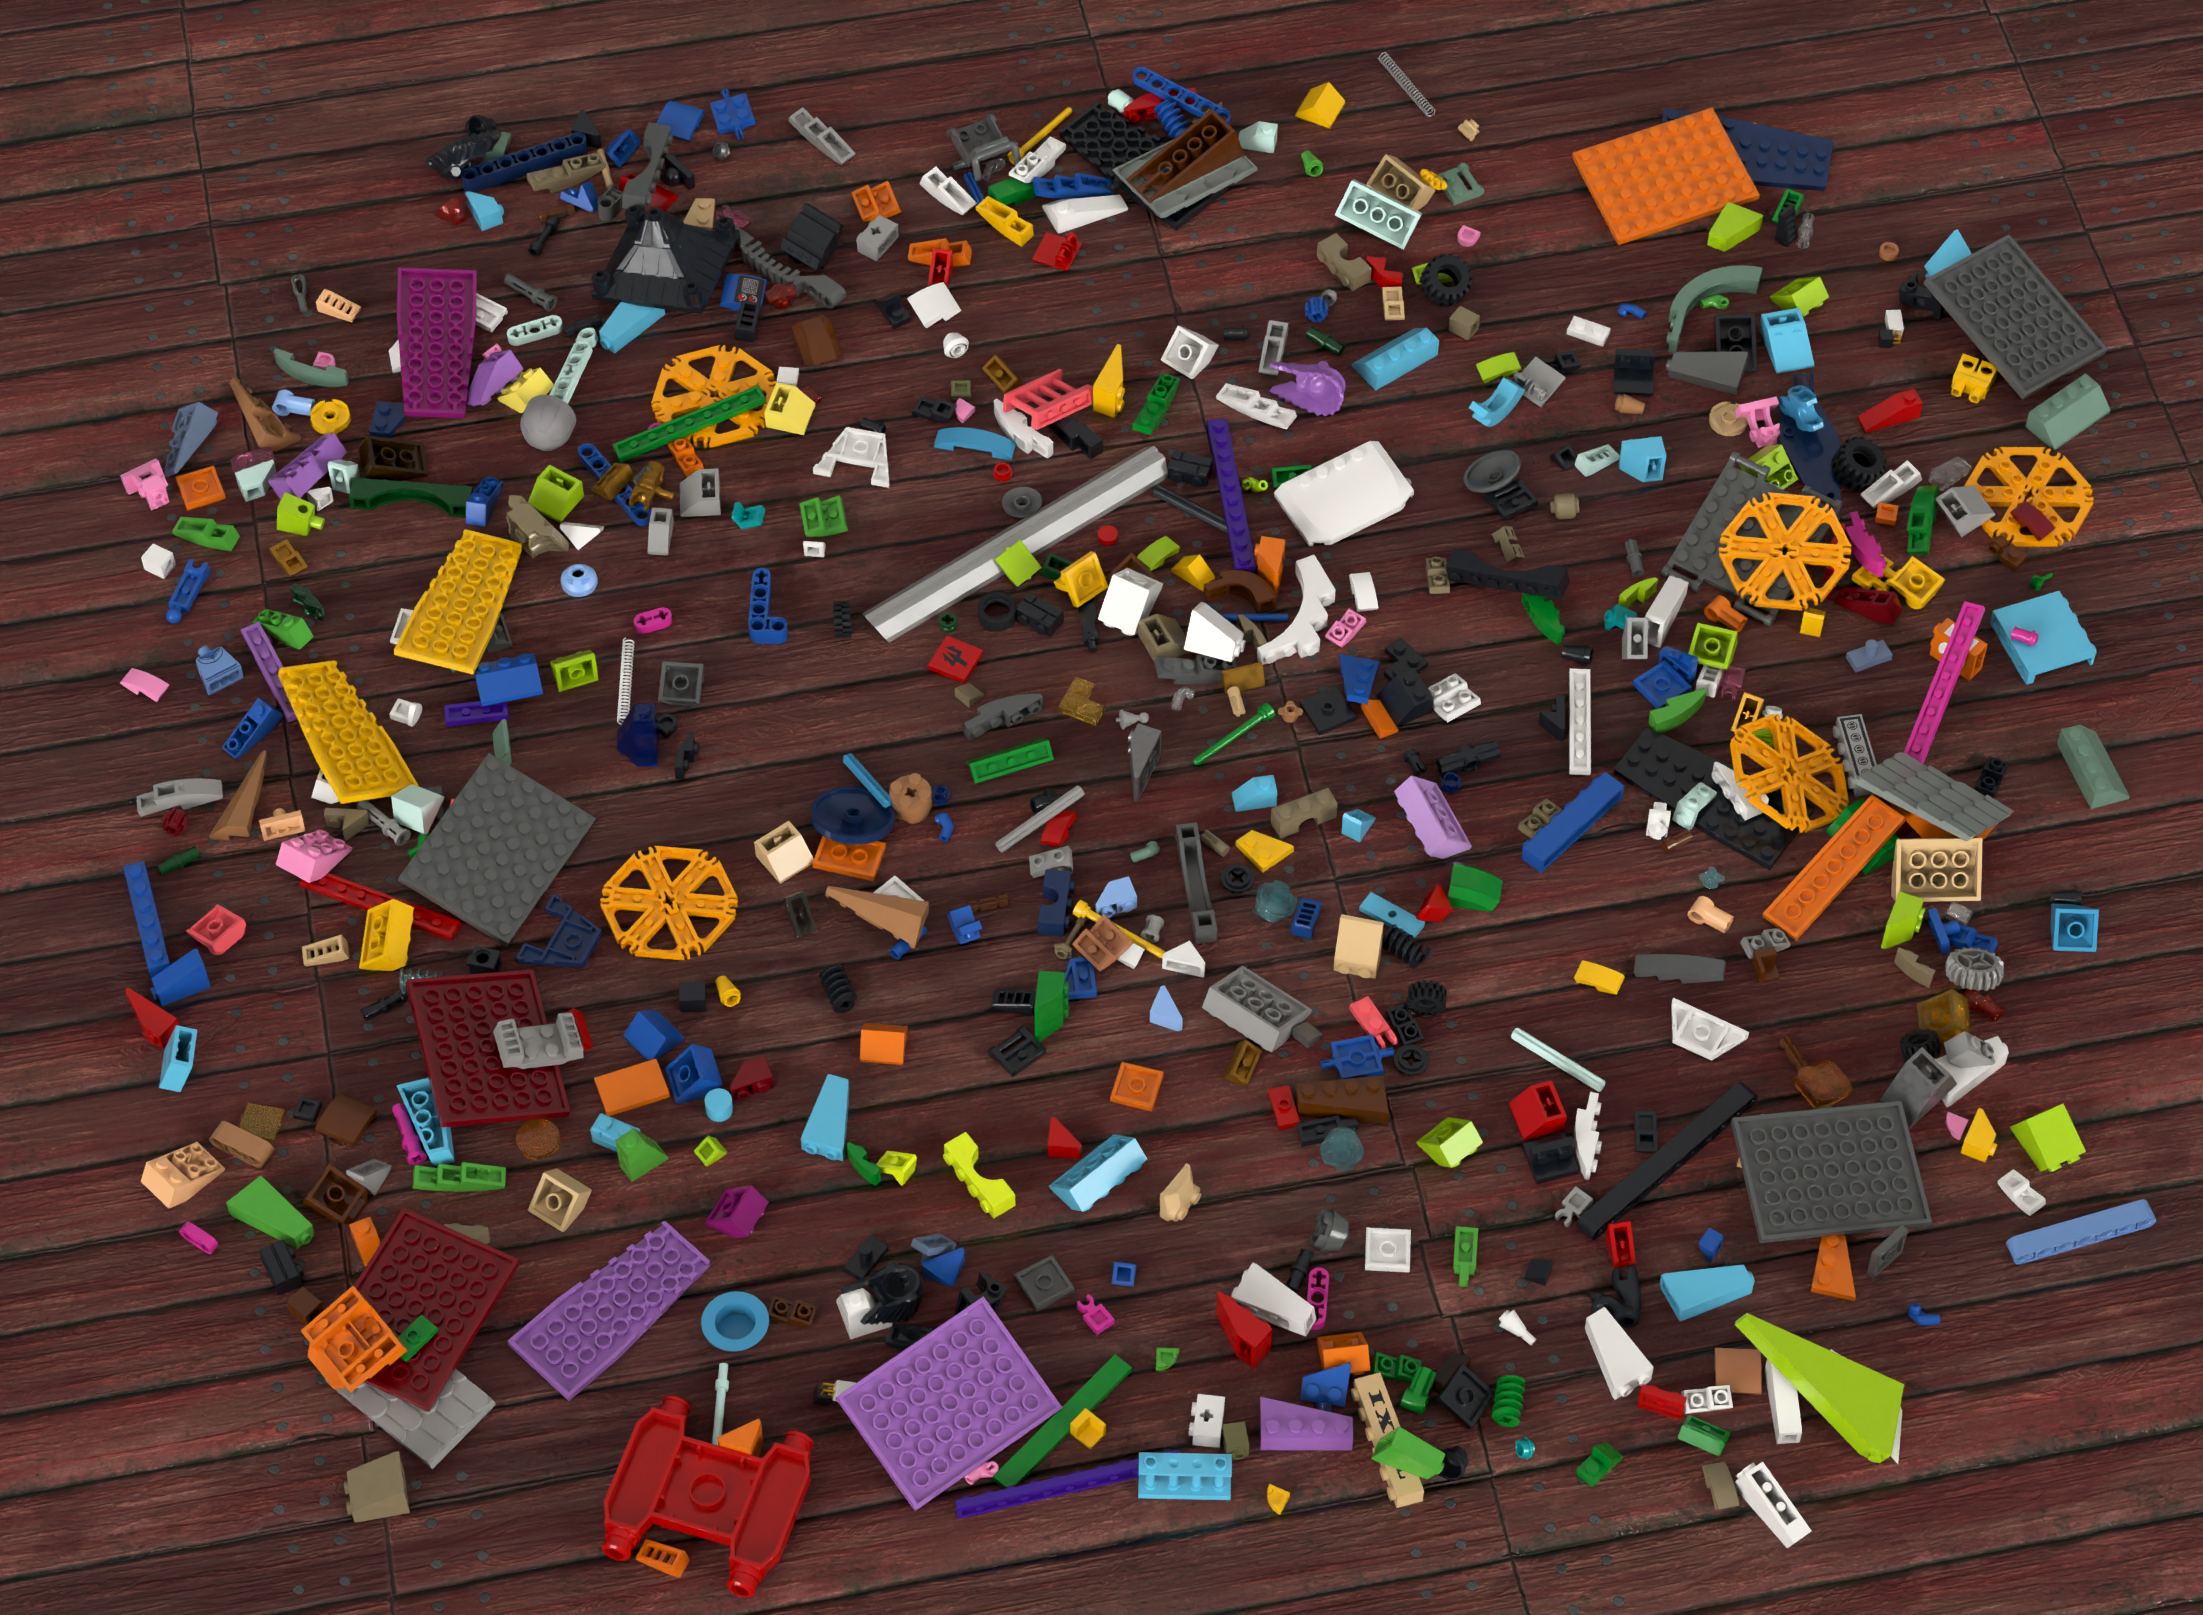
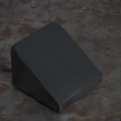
M1570 444L1563 446L1549 456L1563 470L1575 464L1577 455Z
M1531 1259L1524 1279L1546 1286L1552 1270L1553 1260Z

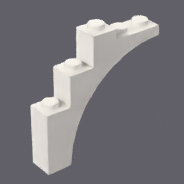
M1315 555L1296 561L1295 574L1301 585L1303 595L1300 611L1293 623L1281 635L1257 648L1258 663L1262 662L1263 665L1270 664L1283 657L1292 656L1297 652L1303 658L1312 656L1320 651V638L1316 631L1327 627L1328 614L1323 606H1329L1335 602L1336 590Z

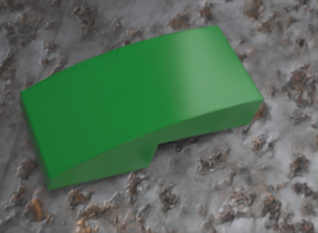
M848 1142L847 1156L851 1164L863 1178L877 1186L881 1181L879 1167L871 1161L868 1162L867 1152L862 1146Z
M1376 1352L1373 1355L1371 1375L1380 1372L1383 1379L1412 1382L1418 1366L1421 1367L1422 1361L1404 1355L1395 1358Z

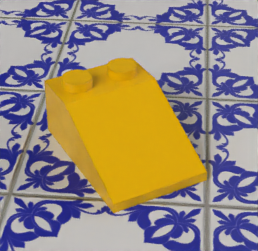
M1120 344L1116 345L1093 385V411L1115 418L1118 412H1122L1125 405L1123 400L1125 388H1123Z

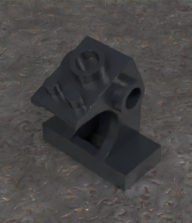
M1916 271L1913 275H1909L1908 280L1899 287L1900 302L1909 308L1933 311V318L1941 319L1945 308L1927 288L1919 286V272Z
M979 1271L976 1286L982 1294L974 1295L968 1286L961 1289L954 1316L983 1296L994 1312L998 1311L1005 1301L1008 1287L1004 1286L1002 1282L991 1278L989 1273L985 1274Z

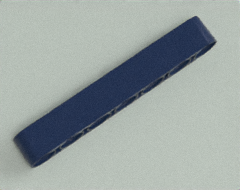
M580 132L572 133L463 169L461 174L463 189L466 192H477L526 176L530 172L563 164L564 159L586 155L588 152L586 136Z

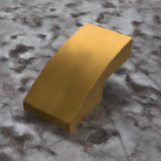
M287 539L269 548L273 558L290 578L308 569L305 561L298 551L295 552Z

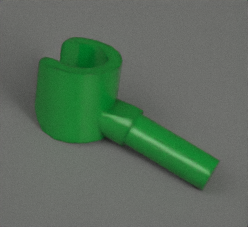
M2050 572L2041 577L2034 575L2028 586H2035L2034 590L2039 591L2043 582L2053 577V574Z

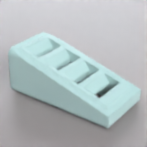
M1607 444L1578 454L1575 467L1587 477L1618 461L1620 455Z

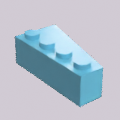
M429 1078L396 1085L433 1167H437L438 1164L454 1163L455 1156L451 1127H440Z

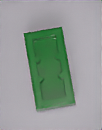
M422 1314L398 1337L407 1349L400 1356L405 1362L412 1358L438 1332V1328Z

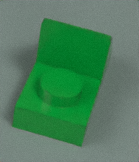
M1607 1442L1594 1445L1592 1454L1576 1469V1474L1593 1488L1623 1459V1456Z

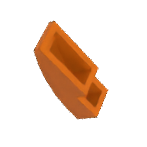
M944 238L912 243L909 247L908 260L911 262L931 265L933 248L953 251V266L970 265L972 249L967 240L948 243L947 239Z

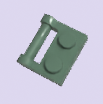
M1461 163L1454 169L1437 174L1446 181L1447 188L1443 191L1454 206L1477 198L1485 192L1482 185H1479L1470 173L1467 163ZM1463 175L1472 190L1466 188L1459 176Z

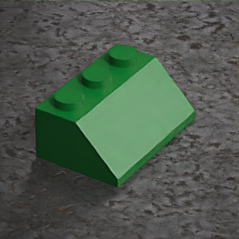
M1863 798L1846 807L1827 828L1826 832L1831 838L1865 802ZM1895 833L1863 867L1862 871L1865 875L1894 859L1896 839H1900Z
M1039 971L1034 1007L1035 1038L1039 1042L1061 1028L1064 1024V1017L1068 1018L1069 981H1065L1064 972Z

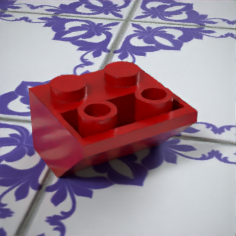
M1552 1080L1530 1086L1509 1102L1510 1110L1523 1141L1565 1130L1567 1115Z

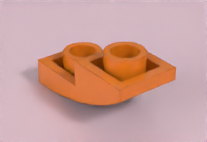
M686 437L668 444L671 454L686 477L698 469H704L703 463L695 454L694 447Z

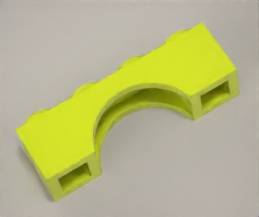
M967 1132L944 1144L943 1158L949 1166L952 1165L958 1179L968 1185V1191L973 1197L978 1198L980 1206L985 1213L989 1212L994 1219L1016 1206L1015 1194L1003 1179L989 1180L981 1177L974 1170V1164L979 1159L978 1146Z

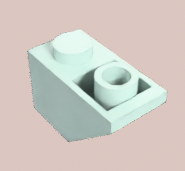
M273 460L235 472L237 484L245 502L265 496L271 486L268 480L277 473Z

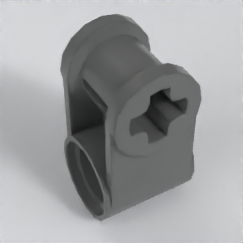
M611 185L598 199V216L603 221L613 220L623 209V192L618 190L615 185Z

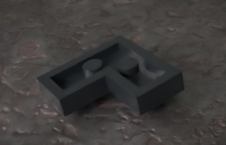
M1401 637L1385 647V653L1396 662L1384 671V677L1389 681L1396 675L1412 668L1417 673H1420L1428 667V661Z

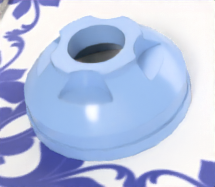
M585 564L571 565L561 575L563 591L573 597L589 595L596 589L598 584L596 572ZM578 570L584 572L581 577H574L572 575Z

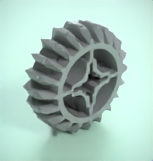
M1962 947L1961 950L1955 949L1954 952H1950L1946 960L1945 971L1949 981L1954 982L1956 986L1960 985L1962 989L1968 988L1970 991L1974 989L1978 992L1980 990L1988 991V989H1995V986L2000 985L2004 977V962L2001 961L2000 957L1995 956V953H1989L1987 949L1981 950L1980 948L1974 949L1972 947L1967 949Z

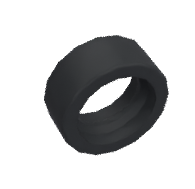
M991 592L983 596L978 603V619L980 624L991 631H1003L1011 627L1016 621V603L1014 599L1004 592ZM1002 605L1009 610V613L1004 617L993 618L988 616L985 610L990 606Z

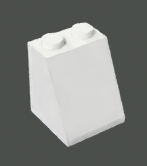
M1129 568L1113 574L1098 620L1103 621L1105 626L1121 629V632L1126 635L1133 636L1137 634L1138 621L1149 616L1163 583Z
M1201 602L1192 610L1184 650L1232 662L1235 657L1239 656L1240 652H1243L1246 641L1243 640L1244 633L1209 605Z

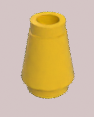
M726 976L718 977L715 983L721 1003L727 1007L737 1005L741 999L740 991Z

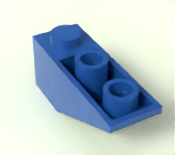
M494 477L482 479L466 501L467 524L487 525L492 517L503 481L497 480Z
M257 698L222 746V749L238 760L272 732L284 714L270 703Z

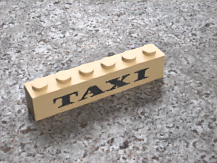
M1380 1372L1354 1379V1387L1351 1389L1353 1401H1358L1360 1407L1358 1408L1360 1420L1362 1422L1365 1421L1367 1426L1365 1428L1367 1439L1373 1442V1453L1380 1438L1400 1427ZM1380 1463L1382 1480H1386L1389 1486L1387 1487L1388 1497L1390 1501L1394 1500L1396 1508L1423 1501L1424 1489L1419 1476Z

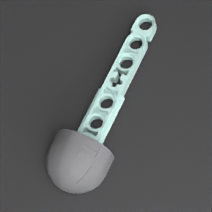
M585 328L579 332L576 343H574L550 394L535 396L528 402L521 417L520 427L525 440L532 447L542 451H551L568 441L576 425L575 413L568 403L593 352L592 348L595 347L598 341L594 328Z

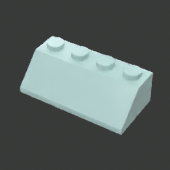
M1355 179L1351 181L1335 213V216L1403 250L1422 215L1421 212Z

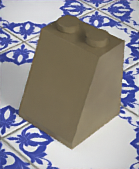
M399 1451L347 1471L348 1480L344 1481L345 1494L350 1495V1501H346L348 1515H353L355 1523L410 1513L405 1472Z

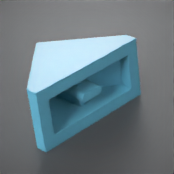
M1359 809L1345 812L1342 819L1341 834L1361 842L1376 817Z

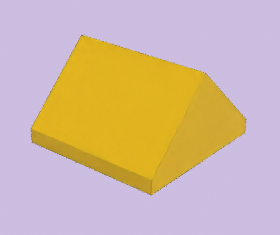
M1330 82L1310 89L1295 117L1330 129L1345 105V100Z

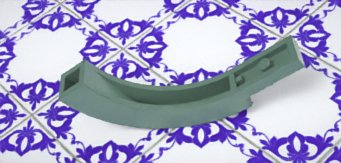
M1744 265L1721 267L1705 272L1688 282L1676 295L1670 308L1668 322H1671L1670 329H1672V333L1668 332L1666 344H1669L1668 352L1674 353L1677 351L1685 320L1692 309L1699 304V300L1712 295L1730 292L1757 295L1762 267Z

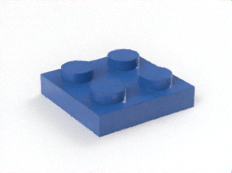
M1665 660L1633 680V686L1656 709L1665 707L1666 699L1691 692V686Z

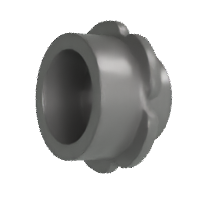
M717 142L714 145L713 155L718 160H723V158L729 156L730 148L727 143Z

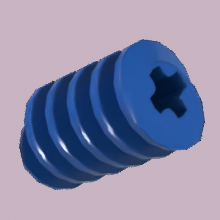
M1165 100L1154 108V112L1158 113L1157 117L1159 120H1162V126H1166L1164 130L1169 133L1168 137L1175 139L1186 130L1185 126L1188 122H1181L1185 116L1177 115L1181 111L1180 108L1174 109L1177 102L1170 103V100Z

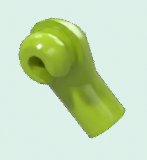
M1247 477L1241 482L1244 490L1251 489L1255 493L1268 488V483L1265 480L1258 481L1252 477Z

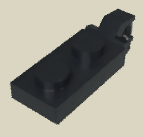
M1339 1115L1296 1124L1301 1147L1341 1139L1349 1136L1350 1133L1359 1131L1356 1117L1345 1119L1344 1117H1339Z

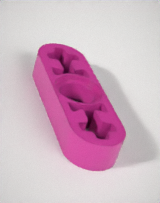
M1320 1267L1314 1268L1309 1274L1307 1302L1314 1307V1310H1319L1318 1321L1314 1322L1312 1330L1323 1328L1326 1322L1329 1273ZM1317 1276H1321V1287H1316ZM1319 1294L1324 1300L1320 1303H1315L1311 1300V1297Z

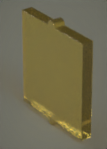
M247 1103L244 1115L240 1117L241 1123L239 1128L266 1141L275 1142L278 1131L282 1128L281 1122L285 1109Z

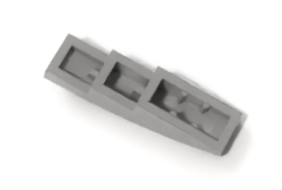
M804 107L789 117L788 121L809 142L838 164L842 165L855 156L856 153L832 127L827 128L818 117L813 118Z

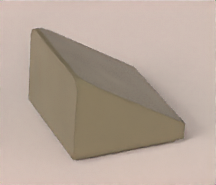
M970 683L955 688V697L969 708L984 697V694Z

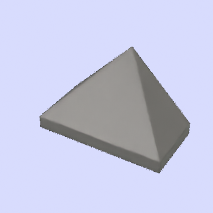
M372 1159L346 1170V1174L366 1187L373 1195H376L391 1171L392 1166Z

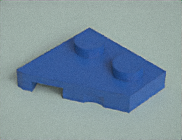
M1085 957L1070 958L1067 971L1065 972V981H1069V1000L1097 997L1093 965Z
M1345 1362L1343 1365L1333 1368L1329 1367L1322 1369L1320 1372L1304 1375L1300 1399L1345 1407L1352 1362Z

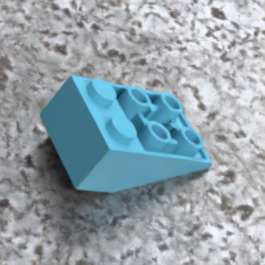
M1794 308L1761 314L1759 331L1776 374L1814 367L1806 324L1800 309Z

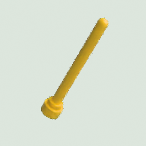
M1067 107L1019 148L1021 160L1025 157V153L1072 114V108ZM1011 150L1008 153V159L1014 164Z
M1081 899L1072 913L1078 918L1083 917L1085 919L1087 917L1096 923L1102 917L1092 911L1088 903ZM1115 924L1134 944L1159 958L1163 957L1164 950Z

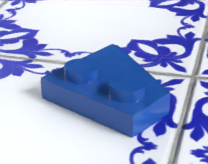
M1668 646L1661 649L1658 663L1665 660L1689 685L1694 683L1698 658Z

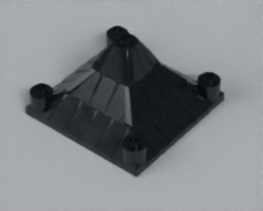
M630 206L625 211L627 228L606 269L596 271L591 277L594 288L591 293L592 300L614 303L624 302L637 306L702 314L740 237V231L735 229L733 219L729 217L719 218L715 222L716 229L684 224L683 221L674 215L658 208L650 209L644 214L642 207Z

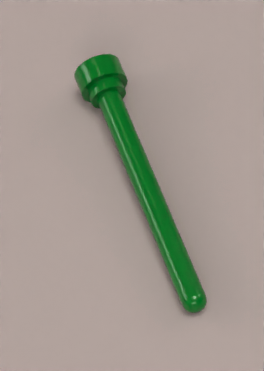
M1264 703L1258 708L1255 716L1193 759V764L1200 765L1260 721H1269L1275 717L1273 708L1268 703Z

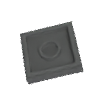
M1901 1225L1872 1251L1866 1273L1871 1278H1875L1902 1253L1908 1233L1906 1227Z
M1053 1255L1014 1274L1015 1281L1036 1312L1075 1293L1074 1286Z

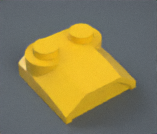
M1912 556L1888 583L1906 598V603L1909 607L1922 609L1935 596L1945 579Z

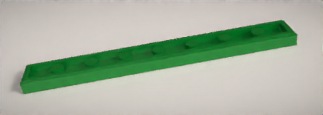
M757 385L614 443L612 446L621 463L766 404L767 401L760 386Z
M1115 1354L993 1476V1480L1004 1489L1012 1485L1018 1486L1070 1434V1423L1085 1408L1092 1412L1132 1372V1367Z

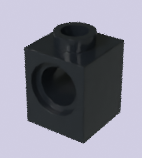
M475 946L473 953H470L467 959V966H469L471 974L499 972L502 964L500 951Z

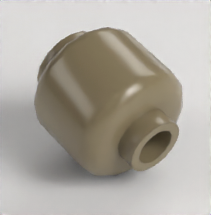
M1573 493L1556 494L1554 501H1550L1551 513H1555L1558 520L1573 519L1576 517V513H1580L1578 497H1575Z

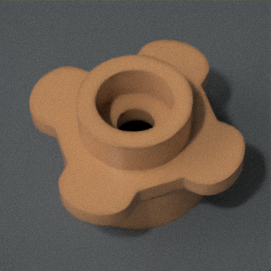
M1288 701L1284 707L1278 709V714L1282 715L1284 721L1292 723L1298 719V716L1303 714V710L1295 706L1293 701Z

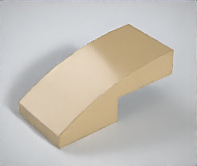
M1382 287L1385 320H1405L1402 287Z

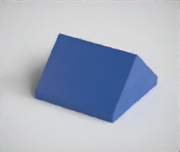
M657 1010L638 1011L624 1033V1038L647 1061L658 1060L685 1040V1037Z

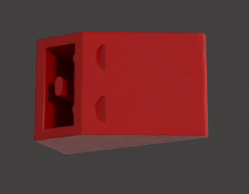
M1218 1291L1216 1305L1218 1320L1236 1356L1255 1369L1271 1351L1272 1328L1266 1321L1255 1317L1248 1308L1237 1304L1233 1297Z

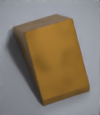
M1744 692L1731 729L1732 732H1736L1744 724L1760 719L1764 698Z

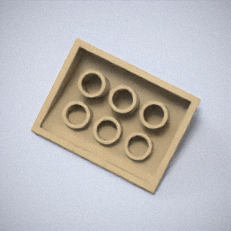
M1974 837L1969 841L1961 838L1896 839L1891 897L1896 901L1898 893L1901 891L1922 898L1924 902L1981 901L1983 838Z

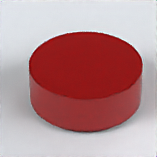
M1106 525L1098 530V541L1101 544L1110 546L1117 542L1118 531L1115 527Z

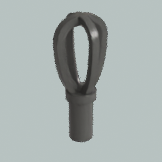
M301 274L294 275L291 278L293 291L298 300L300 311L306 312L308 308L306 303L307 288L305 277ZM298 279L302 282V293H299L295 284Z

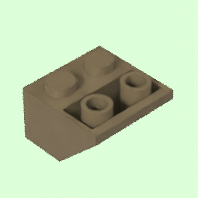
M1155 614L1138 621V636L1153 661H1155L1157 656L1176 658L1191 652L1184 650L1186 636L1176 619Z

